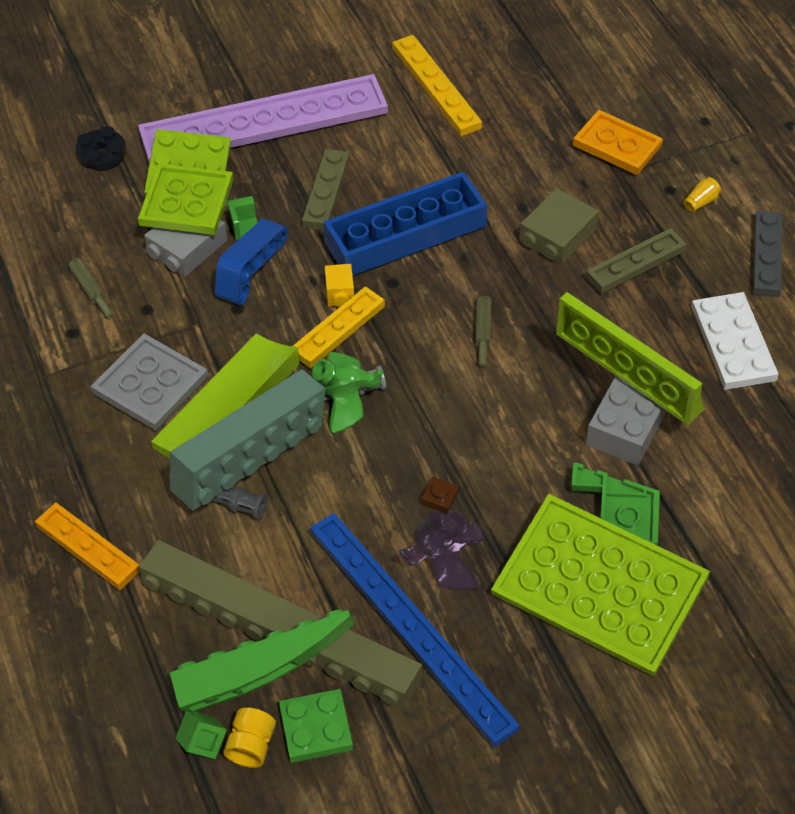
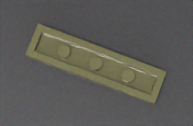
M325 149L302 219L303 228L324 230L323 221L332 218L350 160L349 152Z
M670 228L586 270V278L602 294L685 252L687 244Z

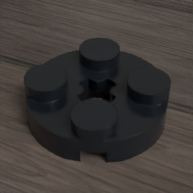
M105 126L77 137V158L79 163L87 169L90 166L95 167L96 171H107L120 165L124 154L126 156L125 140L111 126Z

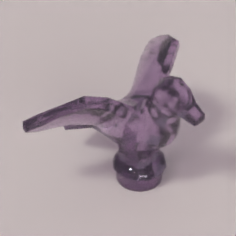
M436 510L414 532L418 540L411 549H401L399 551L400 555L409 566L416 565L426 557H430L433 563L434 575L440 587L453 590L476 588L477 580L472 571L460 558L459 550L467 544L484 541L481 528L476 522L468 526L467 519L456 510H449L445 515L440 510Z

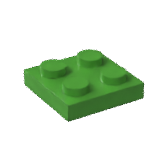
M341 689L279 701L290 763L353 751V743Z

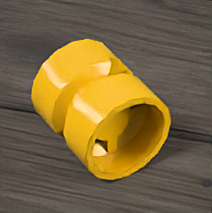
M241 708L236 712L232 724L233 733L228 736L223 751L224 756L240 766L248 768L261 767L268 751L267 743L273 735L276 720L268 713L259 709Z

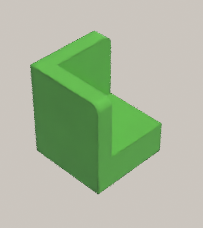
M253 196L227 201L229 219L236 240H239L258 223Z
M186 709L176 735V740L187 752L216 759L227 729L213 716Z

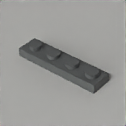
M756 210L753 295L780 297L782 213Z

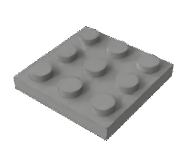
M143 334L90 387L94 395L156 431L208 377V369L150 336Z

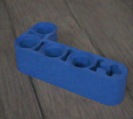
M263 218L221 255L217 264L215 296L240 306L243 305L249 294L251 276L283 247L288 237V227Z

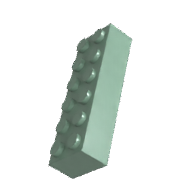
M301 369L170 452V491L194 511L201 505L208 504L224 490L231 489L236 482L245 476L255 473L259 467L268 461L275 460L280 453L296 446L300 440L309 434L316 433L322 427L325 388Z

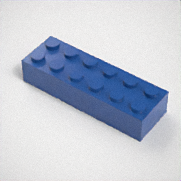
M463 171L323 221L324 240L338 265L351 264L353 276L486 227L487 204Z

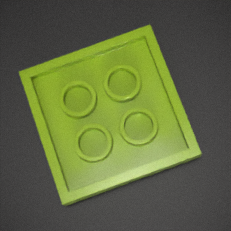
M156 129L144 191L145 197L158 163L226 171L231 137Z
M158 163L138 217L139 226L216 235L233 183V172Z

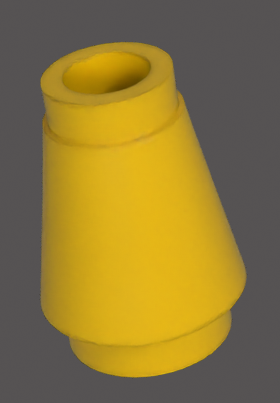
M711 177L701 179L683 201L685 208L693 213L718 199L721 187Z

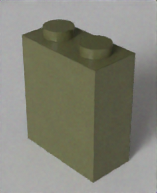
M556 188L520 224L519 241L525 246L543 254L546 258L562 265L597 229L599 211Z

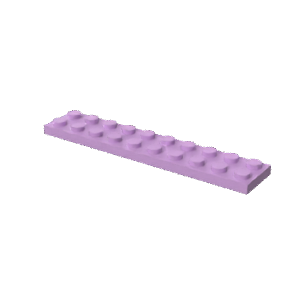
M372 74L140 124L138 127L150 165L156 129L231 137L230 148L386 114L388 113V105L375 75Z

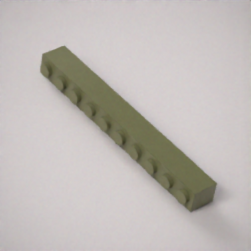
M160 540L156 542L139 565L142 582L150 590H159L168 594L173 601L177 603L184 602L194 607L202 615H211L229 628L236 627L256 641L267 639L266 636L274 631L283 630L287 632L295 629L297 624L306 620H313L315 622L324 619L311 611ZM351 630L346 631L330 646L304 663L308 666L315 665L325 670L329 676L335 679L342 678L352 683L359 691H369L379 696L388 705H398L404 709L422 680L421 663Z

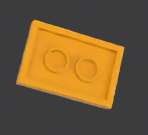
M598 110L573 138V146L635 175L641 172L663 143V138L601 110Z

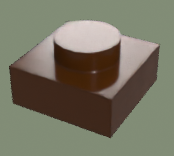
M432 477L421 497V505L448 514L459 493V486Z

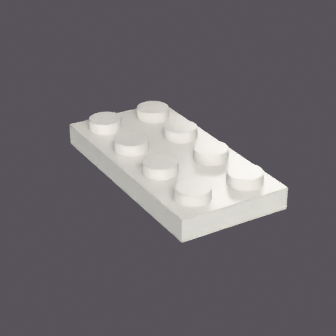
M744 292L692 300V311L724 390L777 381L778 371Z

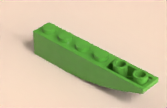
M334 610L326 614L324 619L315 622L313 620H306L297 624L295 629L287 632L283 630L274 631L266 636L267 639L258 642L246 641L239 644L237 649L227 653L225 651H218L208 655L207 660L198 663L191 661L179 665L178 670L170 672L179 708L184 713L186 709L196 712L245 695L281 678L335 642L355 625L354 618L349 610Z

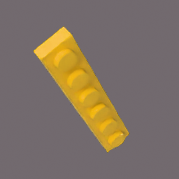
M414 35L392 42L393 51L460 137L482 129L481 119Z

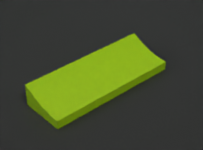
M568 292L560 297L556 335L687 425L706 409L701 400L702 383Z
M255 334L151 441L152 448L170 458L172 450L284 381L300 364L298 347L279 344Z

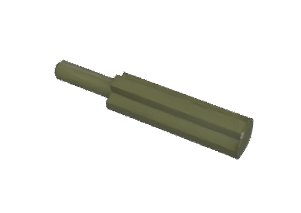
M75 258L71 260L68 268L92 304H97L106 318H111L113 312L104 301V292L82 259Z
M480 296L476 299V346L479 348L478 364L484 367L487 365V348L490 347L492 299L487 296Z

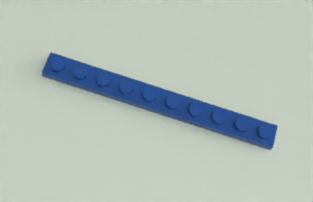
M335 513L310 527L311 535L493 748H496L519 731L520 725Z

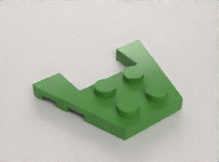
M573 463L572 491L601 492V519L658 546L660 491L626 479L621 481L609 477L606 472L600 470L594 472L584 468L583 464Z

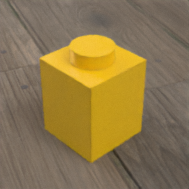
M351 264L325 266L328 307H341L354 296Z

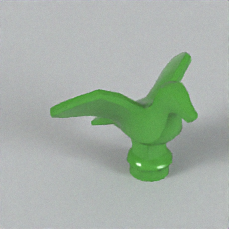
M329 352L327 360L319 359L315 363L312 376L325 388V394L331 395L334 400L330 417V430L334 434L353 426L363 417V406L358 389L361 387H379L383 372L378 369L373 373H368L360 369L361 362L341 353Z

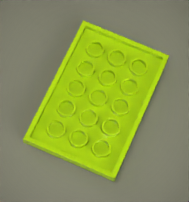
M548 494L493 585L491 594L655 677L704 587L710 571Z

